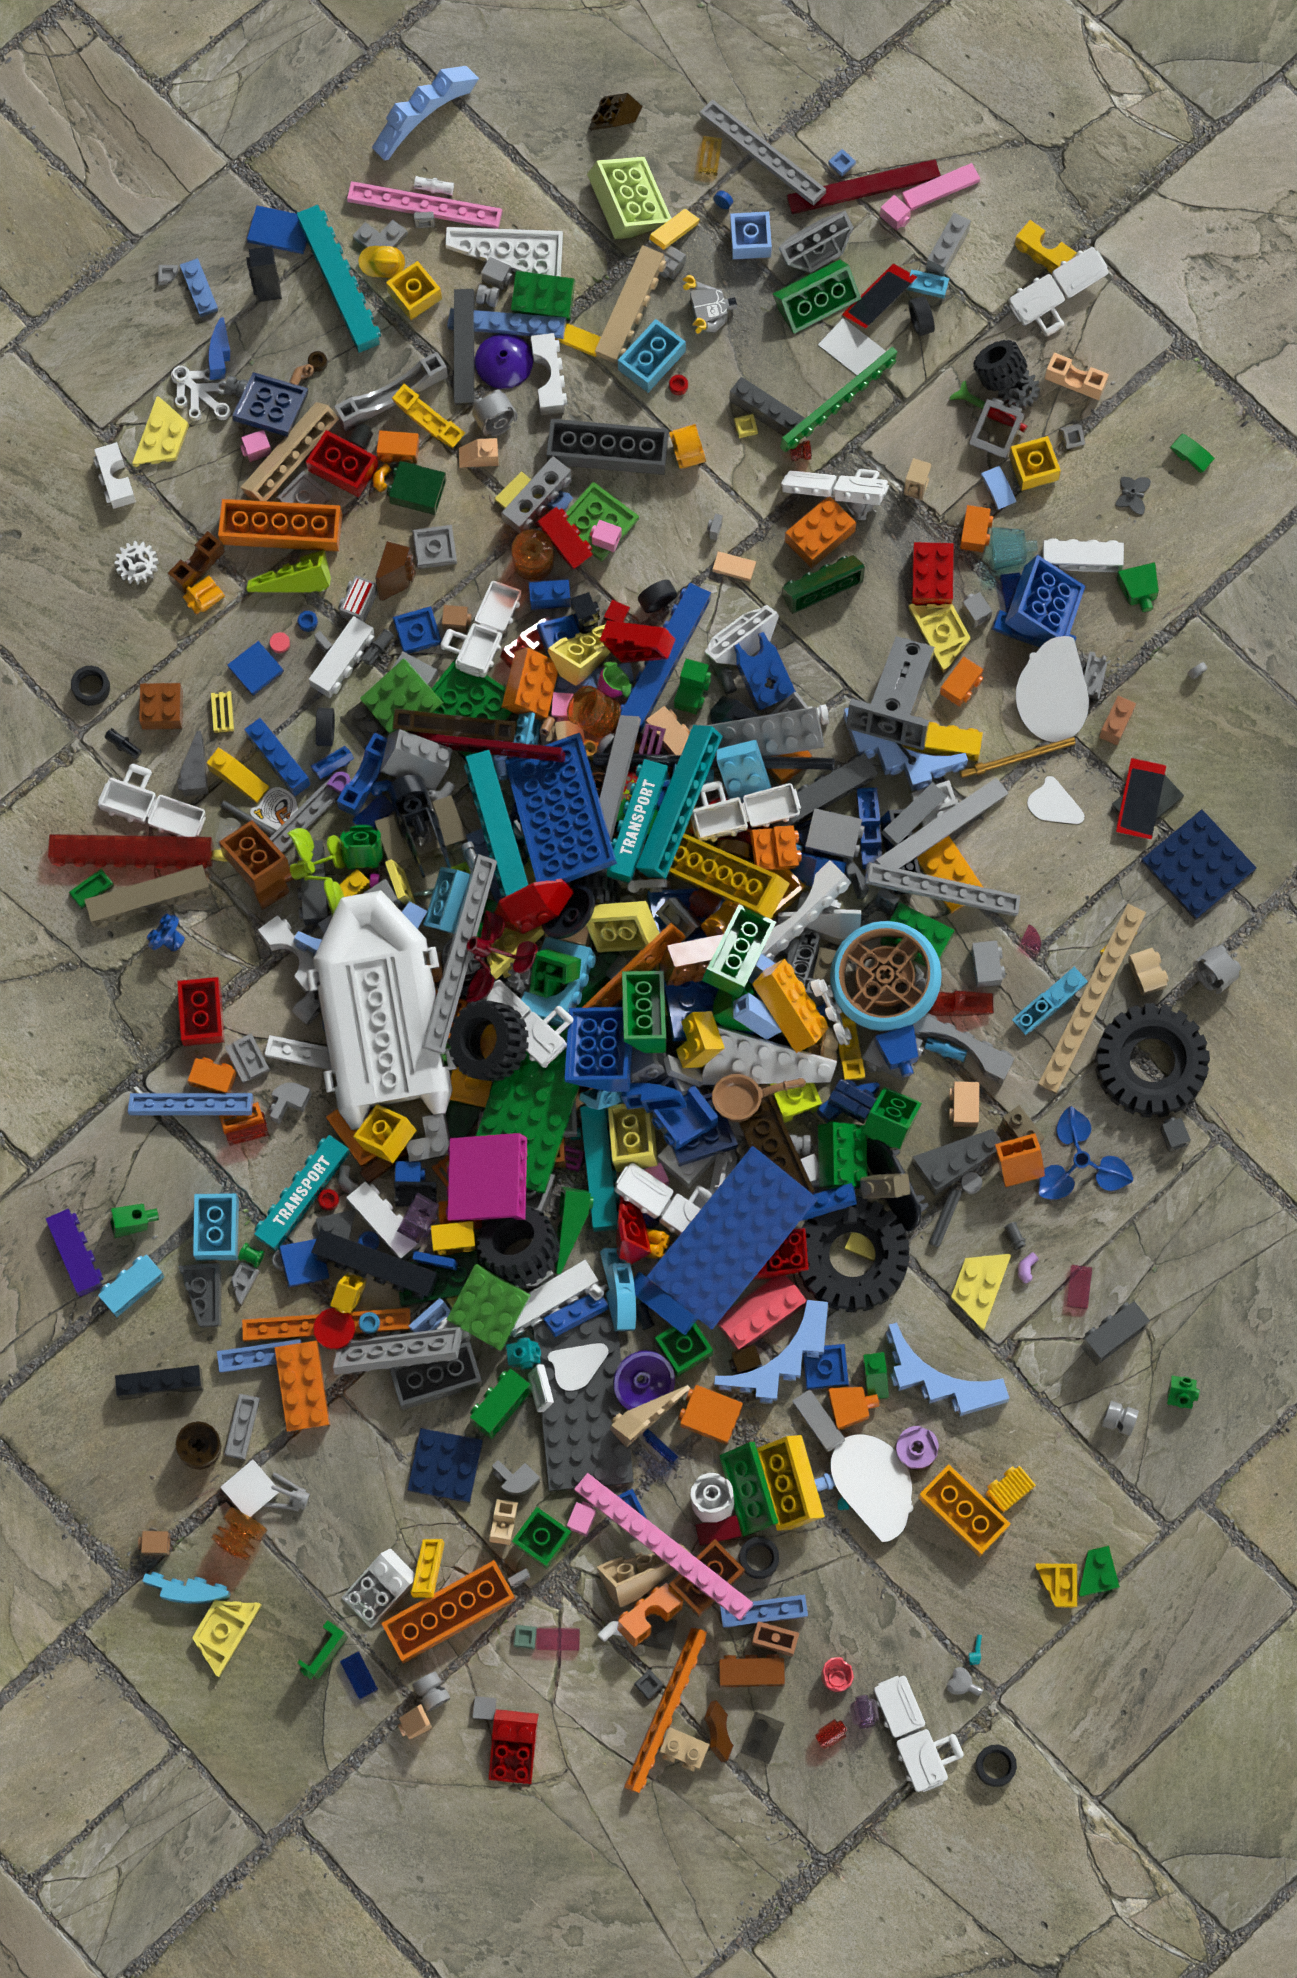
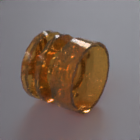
M532 529L523 531L516 536L512 543L511 551L513 566L517 574L530 581L541 580L548 576L554 566V551L551 539L540 530Z
M591 685L580 688L572 696L567 708L569 721L597 738L610 734L615 729L621 715L619 702Z
M229 1507L223 1517V1520L229 1525L228 1529L217 1526L216 1529L224 1535L221 1537L213 1533L211 1539L228 1554L249 1561L251 1556L244 1551L245 1548L255 1552L256 1549L249 1543L250 1540L261 1542L268 1530L241 1511Z

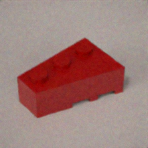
M555 507L536 521L535 525L543 530L546 534L545 537L549 542H552L557 552L573 570L593 555L591 553L593 548L587 540L582 541L579 537V534H581L579 529L574 524L570 525L567 521L569 517L562 508L558 509Z

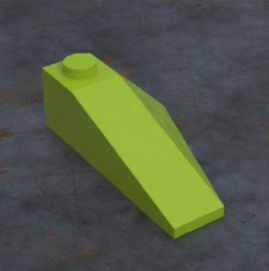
M324 550L302 556L300 557V562L294 565L287 563L282 565L283 567L278 572L268 571L250 579L246 589L248 592L324 591L330 586L331 581L326 553Z

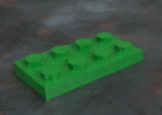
M748 1442L719 1455L725 1478L730 1481L733 1488L734 1508L743 1537L778 1524V1518L755 1442Z

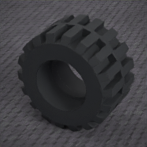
M1001 340L991 345L989 344L980 351L973 362V368L984 388L992 391L1003 390L1017 383L1024 376L1023 374L1026 373V368L1028 367L1016 342H1012V340Z
M586 875L572 880L570 886L583 885L587 887L594 895L595 905L620 903L621 885L612 878L600 875Z

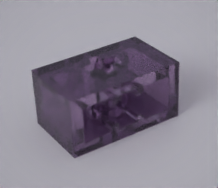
M417 1193L409 1205L397 1232L416 1243H419L422 1237L427 1238L431 1232V1226L429 1225H433L439 1216L436 1213L439 1204Z

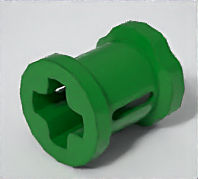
M245 1243L239 1252L238 1260H245L253 1264L255 1268H258L264 1258L265 1251H258L250 1247L248 1243Z

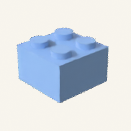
M769 212L730 214L732 260L770 258L772 244Z

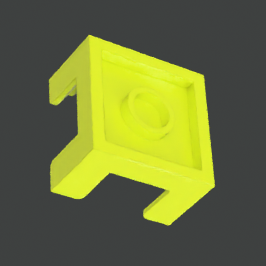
M806 1083L802 1088L798 1087L772 1094L784 1123L791 1121L793 1116L808 1110L814 1113L822 1105L814 1083Z

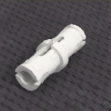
M416 176L414 189L431 191L433 194L437 192L452 195L454 183L439 181L437 178L427 179Z

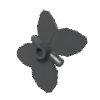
M1121 477V484L1124 488L1122 493L1124 495L1118 498L1116 506H1130L1131 510L1135 513L1144 514L1145 506L1139 498H1143L1144 493L1139 492L1146 491L1150 487L1151 480L1146 477H1140L1136 480L1130 477Z

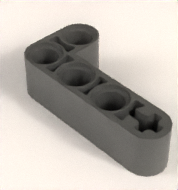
M805 930L801 935L792 967L798 980L803 983L808 996L814 1000L816 1007H819L825 1001L822 995L816 997L811 987V981L816 980L812 979L811 975L819 952V933L815 930Z

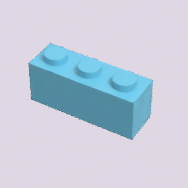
M147 1254L136 1258L132 1263V1267L127 1271L126 1269L121 1271L112 1284L108 1283L100 1290L99 1298L116 1318L165 1277Z

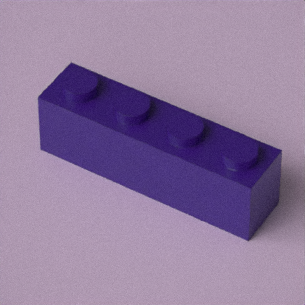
M68 1208L45 1218L79 1297L102 1288L101 1281L104 1280L100 1269H95L93 1265L96 1259L92 1250L87 1251L85 1244L88 1243V1240L83 1231L79 1232L77 1225L80 1222L76 1213L72 1214Z

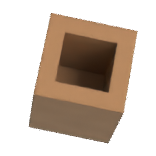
M444 605L443 631L452 629L456 632L467 633V626H471L472 614L468 613V607Z
M142 1531V1537L138 1539V1549L141 1550L143 1555L170 1556L171 1534L168 1531Z

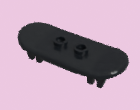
M868 1138L867 1166L872 1175L904 1174L905 1171L896 1158L900 1154L899 1149L890 1150L892 1147H889L886 1143ZM909 1180L910 1194L885 1199L892 1212L897 1216V1222L899 1224L902 1223L905 1231L911 1232L919 1226L921 1212L929 1207L928 1203L919 1204L925 1197L923 1195L916 1196Z

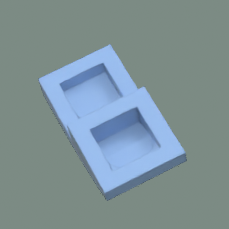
M1000 466L981 473L987 491H990L997 510L1017 502Z

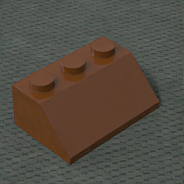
M386 542L375 576L380 600L384 601L407 589L410 581H414L416 570H414L415 563L412 562L413 555H411L410 547Z

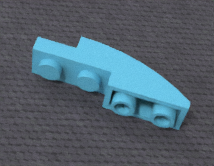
M1074 966L1046 992L1041 993L1012 1019L1013 1022L1027 1035L1069 1002L1088 981Z
M603 1248L600 1251L609 1287L606 1297L615 1331H634L636 1326V1297L631 1265L619 1258L617 1248Z
M152 1572L151 1575L145 1573L142 1581L146 1585L161 1589L160 1597L162 1599L184 1604L213 1603L214 1600L222 1601L228 1599L231 1595L227 1591L226 1586L218 1583L211 1586L206 1584L207 1580L195 1577L194 1580L188 1578L186 1586H183V1581L174 1578L168 1581L163 1579L164 1575Z

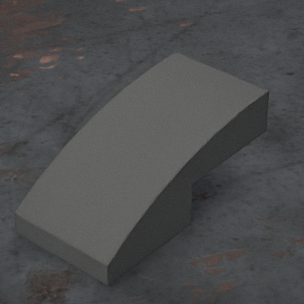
M841 857V861L847 862L844 875L852 881L857 899L865 898L869 887L867 884H864V876L852 860Z

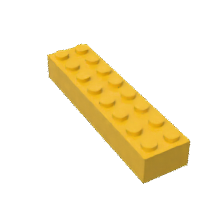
M687 834L683 835L668 872L672 876L736 905H742L769 919L772 918L790 884L775 873Z

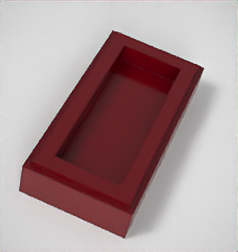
M737 1515L727 1517L719 1522H705L695 1525L700 1546L708 1545L714 1539L722 1542L741 1537Z

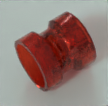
M810 440L799 443L794 449L790 448L792 462L799 459H812Z

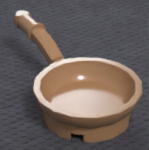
M731 1074L723 1077L715 1085L712 1092V1103L716 1111L722 1117L727 1118L728 1121L743 1122L748 1120L758 1110L763 1096L765 1097L783 1090L802 1088L805 1086L806 1081L803 1078H798L761 1089L752 1078L742 1074Z

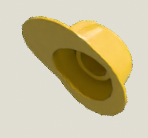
M369 246L361 252L358 260L362 272L371 277L392 278L402 272L405 267L404 255L399 249L391 246Z

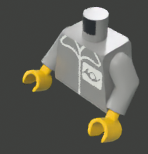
M687 275L682 279L687 282L683 285V289L688 290L691 288L690 302L695 318L692 325L697 326L695 332L697 334L701 331L715 333L727 322V311L737 309L735 297L724 299L721 289L697 282L693 276Z

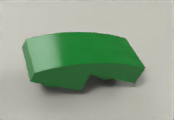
M1183 433L1169 447L1182 461L1187 460L1199 473L1204 472L1215 459L1205 448Z

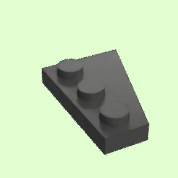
M221 1264L179 1266L199 1327L221 1326Z

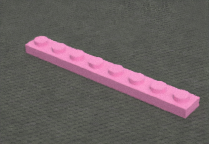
M352 181L347 201L350 203L410 214L434 212V218L499 229L502 217L501 208Z

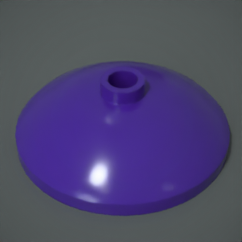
M493 335L483 341L477 349L475 355L476 371L480 378L492 387L500 389L516 387L523 383L532 371L533 354L531 348L522 338L516 335ZM502 353L507 354V356L501 357L500 355Z
M638 1351L627 1356L617 1367L613 1378L615 1396L628 1410L673 1392L675 1386V1374L671 1364L662 1355L653 1351ZM643 1375V1379L637 1381L638 1376Z

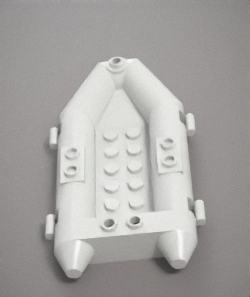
M381 890L343 897L337 905L313 958L314 969L306 971L309 991L318 990L331 1064V1070L323 1072L326 1092L335 1091L338 1112L352 1130L360 1128L367 1118L370 1108L375 1107L376 1104L382 1106L421 1098L433 1115L445 1114L452 1094L449 1070L457 1069L452 1061L454 1057H450L449 1049H445L443 1054H439L422 1048L436 1000L432 969L439 968L436 947L428 948L426 938ZM427 953H429L431 965H427L425 956ZM315 973H319V986L316 983ZM444 1054H446L448 1067L444 1066ZM332 1074H336L337 1087H334Z

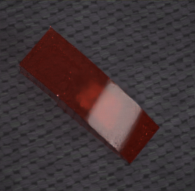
M548 616L538 623L549 621L552 619ZM537 624L521 633L517 640L502 649L500 658L510 669L516 651L530 648L539 652L544 648L536 628Z
M968 991L939 992L937 999L927 1013L934 1016L993 1014V993Z

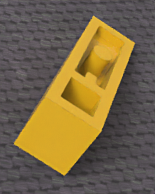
M219 747L206 762L210 772L256 803L260 801L269 789L266 783Z

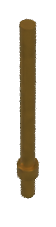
M1067 738L984 764L980 762L974 764V767L960 770L959 775L961 779L975 774L979 776L985 774V771L1075 745V738Z

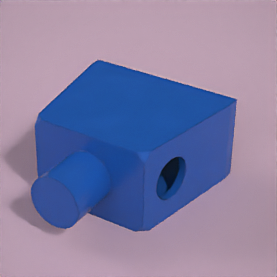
M913 1025L875 1036V1044L890 1070L899 1068L902 1077L914 1074L911 1064L918 1061V1050Z

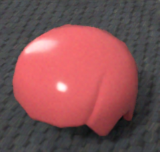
M841 1657L829 1659L821 1671L823 1684L834 1692L845 1691L851 1686L854 1678L852 1666Z

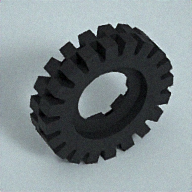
M1155 1003L1145 1004L1142 1008H1139L1138 1005L1128 1008L1126 1013L1123 1014L1121 1012L1114 1017L1113 1022L1108 1024L1100 1038L1095 1056L1097 1078L1101 1079L1102 1082L1100 1086L1105 1094L1109 1093L1112 1096L1110 1100L1117 1106L1123 1105L1125 1107L1124 1111L1133 1115L1135 1112H1139L1141 1117L1151 1118L1152 1115H1158L1159 1118L1168 1116L1173 1111L1177 1113L1196 1098L1207 1078L1210 1054L1209 1050H1206L1208 1044L1204 1034H1199L1200 1027L1194 1020L1189 1022L1186 1019L1188 1015L1180 1010L1177 1013L1171 1011V1006L1162 1004L1161 1008L1155 1007ZM1158 1039L1165 1042L1172 1049L1175 1057V1066L1167 1078L1157 1082H1149L1138 1077L1132 1070L1130 1054L1134 1046L1142 1040Z
M857 1196L856 1205L810 1218L802 1226V1228L806 1229L809 1270L798 1272L799 1277L802 1278L803 1285L807 1291H811L814 1294L816 1300L828 1302L829 1308L837 1311L841 1308L846 1309V1312L856 1313L859 1309L867 1311L874 1309V1306L877 1304L882 1305L900 1288L909 1264V1241L906 1239V1231L902 1223L899 1224L897 1222V1216L891 1210L887 1212L883 1209L884 1205L874 1201V1203L867 1201L868 1199H863V1197ZM854 1232L862 1234L874 1246V1264L868 1272L861 1276L848 1277L842 1275L833 1267L830 1261L829 1253L832 1243L836 1238L845 1233Z

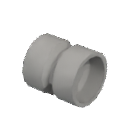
M1111 1400L1102 1427L1111 1430L1117 1428L1119 1433L1131 1436L1139 1410L1131 1407L1123 1408L1122 1404Z
M436 1671L412 1684L417 1695L422 1696L421 1702L426 1712L438 1708L451 1699L445 1687L440 1686L442 1681Z

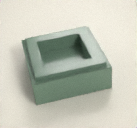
M516 1625L513 1647L535 1649L537 1627Z

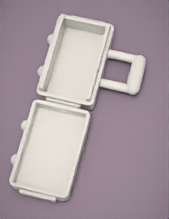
M1094 247L1084 252L1078 251L1077 256L1068 262L1062 261L1060 263L1061 266L1052 272L1054 278L1047 274L1041 279L1035 278L1033 280L1034 283L1025 289H1017V294L1010 297L1008 302L1022 325L1026 326L1036 320L1047 337L1064 327V322L1055 309L1056 306L1065 301L1063 294L1069 299L1109 273L1108 266L1099 251H1096ZM1051 311L1057 322L1046 328L1040 316Z
M858 469L855 477L840 476L837 483L835 475L789 471L781 483L782 492L824 497H830L831 494H834L835 501L880 505L889 489L887 480L877 479L880 475L878 471Z
M492 581L477 612L475 623L472 624L468 635L453 631L452 629L446 631L440 648L458 654L455 662L457 669L477 677H486L489 668L494 666L493 659L496 652L501 650L502 634L505 633L508 625L512 624L513 613L520 606L521 590ZM452 636L465 640L461 650L448 646Z
M130 764L124 781L114 778L108 779L98 800V806L101 810L108 812L110 816L118 815L126 818L128 822L135 821L141 824H145L148 819L150 827L158 829L160 833L165 831L176 835L178 839L185 838L195 841L196 837L199 836L206 820L205 810L163 795H159L156 800L155 793L145 789L152 774L150 769ZM132 772L144 776L140 787L128 783Z
M715 781L703 785L700 795L704 807L694 809L690 819L695 837H698V840L702 842L709 840L715 842L717 838L727 835L736 836L738 832L746 831L748 829L747 822H750L752 828L760 826L769 827L771 823L782 820L788 822L789 818L800 815L799 809L801 807L796 789H793L791 783L745 795L743 797L744 803H741L738 797L726 800L722 783ZM718 789L721 802L708 805L705 792Z
M501 980L494 982L491 992L483 1000L510 1005L521 1014L522 1017L520 1019L525 1020L527 1025L525 1030H528L529 1034L527 1038L529 1046L525 1051L530 1055L529 1059L531 1061L535 1060L542 1067L546 1068L552 1060L567 1048V1043L559 1034L573 1023V1017L561 1006H557L542 1020ZM559 1015L565 1022L554 1031L547 1023L554 1016Z
M631 1163L628 1167L624 1168L614 1188L616 1193L624 1197L625 1201H629L640 1208L642 1213H647L653 1218H657L660 1215V1223L678 1236L681 1235L701 1210L693 1204L697 1195H701L706 1200H709L713 1195L699 1185L696 1186L689 1200L680 1194H676L670 1200L673 1190L635 1163Z
M896 1676L878 1683L879 1686L874 1688V1694L877 1698L875 1705L881 1708L886 1720L884 1721V1726L889 1727L892 1737L901 1738L896 1742V1746L899 1751L898 1760L903 1761L908 1773L906 1776L907 1781L912 1782L916 1792H926L943 1785V1782L948 1779L944 1765L962 1759L964 1756L956 1735L951 1734L933 1742L927 1729L919 1730L925 1726V1721L905 1676ZM950 1742L955 1755L941 1760L936 1747Z

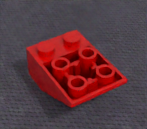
M793 1229L752 1281L772 1279L809 1270L806 1229Z
M496 1709L493 1720L489 1780L532 1784L539 1714Z

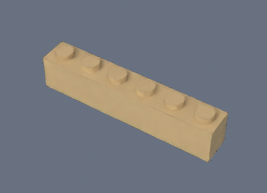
M642 245L595 349L598 357L618 365V359L627 351L625 348L628 342H632L635 335L633 330L636 324L639 325L642 320V310L649 305L651 290H655L659 281L657 277L666 267L667 262L663 253Z
M316 402L293 427L289 436H285L240 488L252 501H267L317 445L325 430L329 431L339 420L338 416L328 405Z

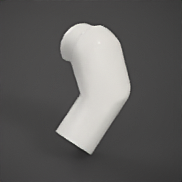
M611 1621L597 1634L603 1642H606L612 1635L623 1636L617 1630L618 1621Z

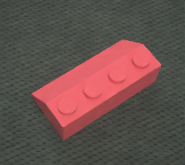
M786 1275L772 1278L728 1309L717 1325L734 1349L738 1351L749 1347L806 1307L807 1300Z

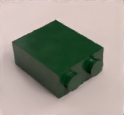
M400 461L399 466L395 467L393 471V484L389 485L387 490L390 504L436 516L447 481L446 472Z

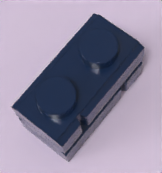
M840 1079L827 1104L864 1124L877 1100L874 1098L875 1095L866 1089L863 1091L856 1088L857 1085L849 1079L845 1081Z

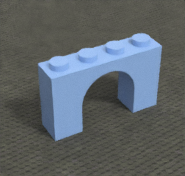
M761 954L748 981L752 984L766 968L775 963ZM747 993L733 1001L734 1019L767 1040L782 1032L759 994V999Z

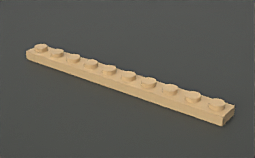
M1127 904L1038 1083L1039 1086L1057 1094L1146 915L1145 911Z

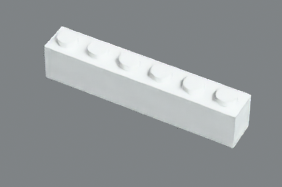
M587 1261L580 1262L529 1292L528 1294L531 1297L510 1337L520 1336L525 1332V1328L530 1325L533 1327L543 1321L542 1318L560 1310V1307L566 1304L570 1305L579 1300L578 1297L586 1293V1295H589L588 1293L594 1290L592 1288L593 1284L599 1285V1282Z

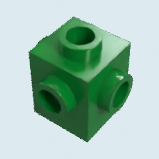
M1172 1375L1167 1392V1404L1179 1408L1192 1409L1194 1401L1198 1402L1200 1389L1196 1388L1197 1380Z

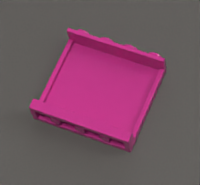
M520 1133L450 1138V1145L448 1146L449 1166L447 1167L449 1186H447L446 1190L448 1196L446 1216L448 1221L459 1223V1221L497 1218L525 1220L527 1137Z

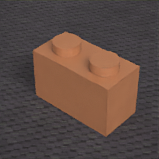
M1118 695L1099 738L1118 746L1134 712L1136 703Z
M758 1621L752 1645L793 1657L799 1633Z

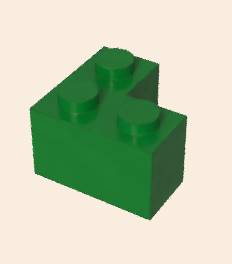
M685 659L680 674V684L674 699L675 709L697 715L698 710L703 708L705 703L703 694L704 691L709 690L711 684V672H709L708 664Z
M548 948L537 952L532 964L530 993L545 998L561 993L562 983L567 984L580 979L581 959Z

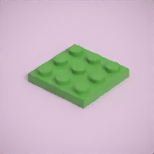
M594 482L591 483L566 512L569 517L567 521L570 525L574 524L581 533L579 537L582 541L587 540L593 548L591 553L601 562L611 551L592 544L590 532L593 525L597 526L599 520L621 527V541L639 520V516Z
M405 658L360 697L361 701L389 734L396 731L392 729L394 709L434 713L444 704Z
M476 1264L446 1320L501 1351L531 1295Z

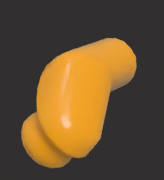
M386 463L373 475V486L379 492H383L387 488V484L384 483V477L392 470Z

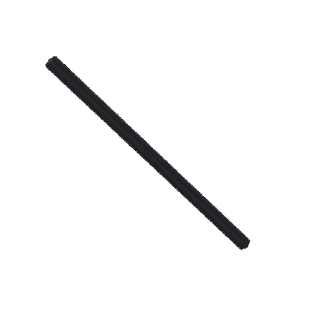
M594 753L593 765H608L610 753ZM633 754L630 766L642 765L644 759L673 767L675 764H678L681 755ZM715 755L711 767L719 768L717 756ZM762 756L764 766L767 769L833 770L835 768L834 758Z

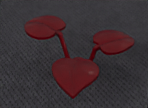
M485 911L481 938L473 936L466 945L467 951L475 954L474 959L478 960L484 967V969L477 971L472 978L470 990L465 999L467 1002L483 1000L493 988L494 977L490 975L491 970L481 959L482 957L489 956L492 951L515 959L513 963L514 971L522 974L530 969L538 950L537 945L531 941H524L519 944L516 955L492 948L491 945L494 944V941L498 940L503 934L505 921L501 916L489 911Z

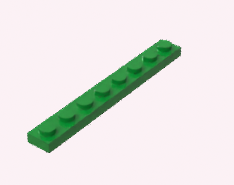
M891 347L782 437L780 448L784 452H787L790 448H796L802 438L809 437L813 433L814 428L818 425L822 426L831 414L835 415L838 413L844 403H850L854 399L856 393L859 391L863 392L873 379L875 381L879 379L885 369H891L896 363L898 351Z

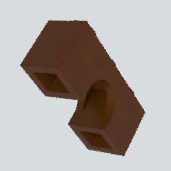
M208 531L194 545L195 550L192 556L185 562L180 559L167 573L170 582L184 594L187 592L186 588L188 586L192 587L225 553L223 543Z

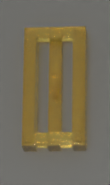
M703 136L698 174L704 172L706 175L713 173L714 176H717L722 138ZM707 141H709L710 147L707 167H703ZM714 142H717L714 168H711Z

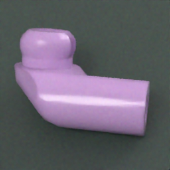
M1033 1252L1018 1264V1277L1023 1283H1029L1032 1280V1275L1030 1274L1031 1266L1039 1260Z

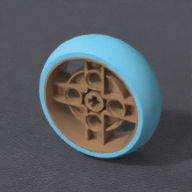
M891 921L870 923L852 932L836 951L830 971L831 989L840 1009L855 1023L876 1031L900 1029L910 1026L924 1017L937 999L942 978L938 955L927 938L908 925ZM882 937L901 939L896 947L881 946L869 950L863 945L868 941ZM919 953L923 957L927 970V982L923 992L915 987L917 974L913 960ZM897 956L904 957V962L900 965L893 963L894 958ZM873 959L875 965L872 968H867L864 966L865 961ZM849 960L857 966L855 982L859 992L853 999L850 998L845 985V970ZM889 972L890 978H889V979L884 978V979L882 980V975H881V974H882V973L887 974V973ZM901 984L907 986L906 992L902 994L896 991V988ZM872 987L878 989L877 995L873 997L867 995V991ZM902 1002L909 1008L901 1013L890 1016L870 1013L876 1005L887 1007Z

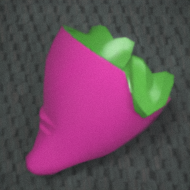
M604 663L605 668L599 675L597 691L594 696L596 701L613 699L621 695L628 698L630 695L631 684L629 678L617 666L618 663Z

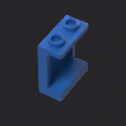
M695 1085L687 1090V1095L683 1097L687 1108L661 1112L658 1109L653 1110V1125L657 1130L660 1129L663 1132L664 1140L669 1146L672 1145L675 1150L717 1126L718 1116Z

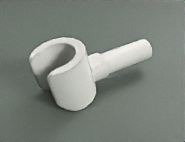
M593 1284L592 1288L594 1290L588 1294L597 1301L602 1298L604 1290L608 1289V1285L605 1284L599 1287L597 1284Z

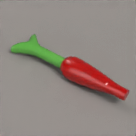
M963 381L961 389L949 398V400H967L981 409L984 408L986 403L968 392L966 381ZM990 407L987 414L988 418L1013 427L1016 421L1013 415ZM1022 423L1019 430L1024 433L1028 426Z

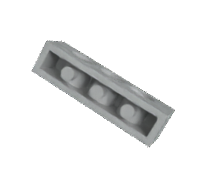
M552 457L502 511V520L519 534L524 530L527 531L532 526L533 520L544 513L548 503L556 500L559 495L558 492L571 483V470L555 457ZM549 480L555 481V483L552 485H549L546 482ZM541 494L543 497L536 499L534 495ZM524 508L530 509L527 513L521 512Z

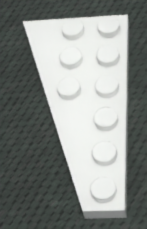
M447 227V249L485 262L488 261L489 257H492L510 265L511 271L514 272L523 271L561 277L563 231Z
M717 1026L725 1049L705 1064L702 1072L704 1082L702 1085H716L723 1077L731 1074L748 1076L757 1084L782 1083L783 1081L798 1078L805 1079L806 1083L831 1082L837 1061L805 1051L796 1053L791 1047Z

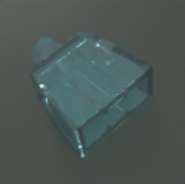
M992 527L991 543L994 570L1024 564L1027 559V552H1037V540H1025L1024 530Z

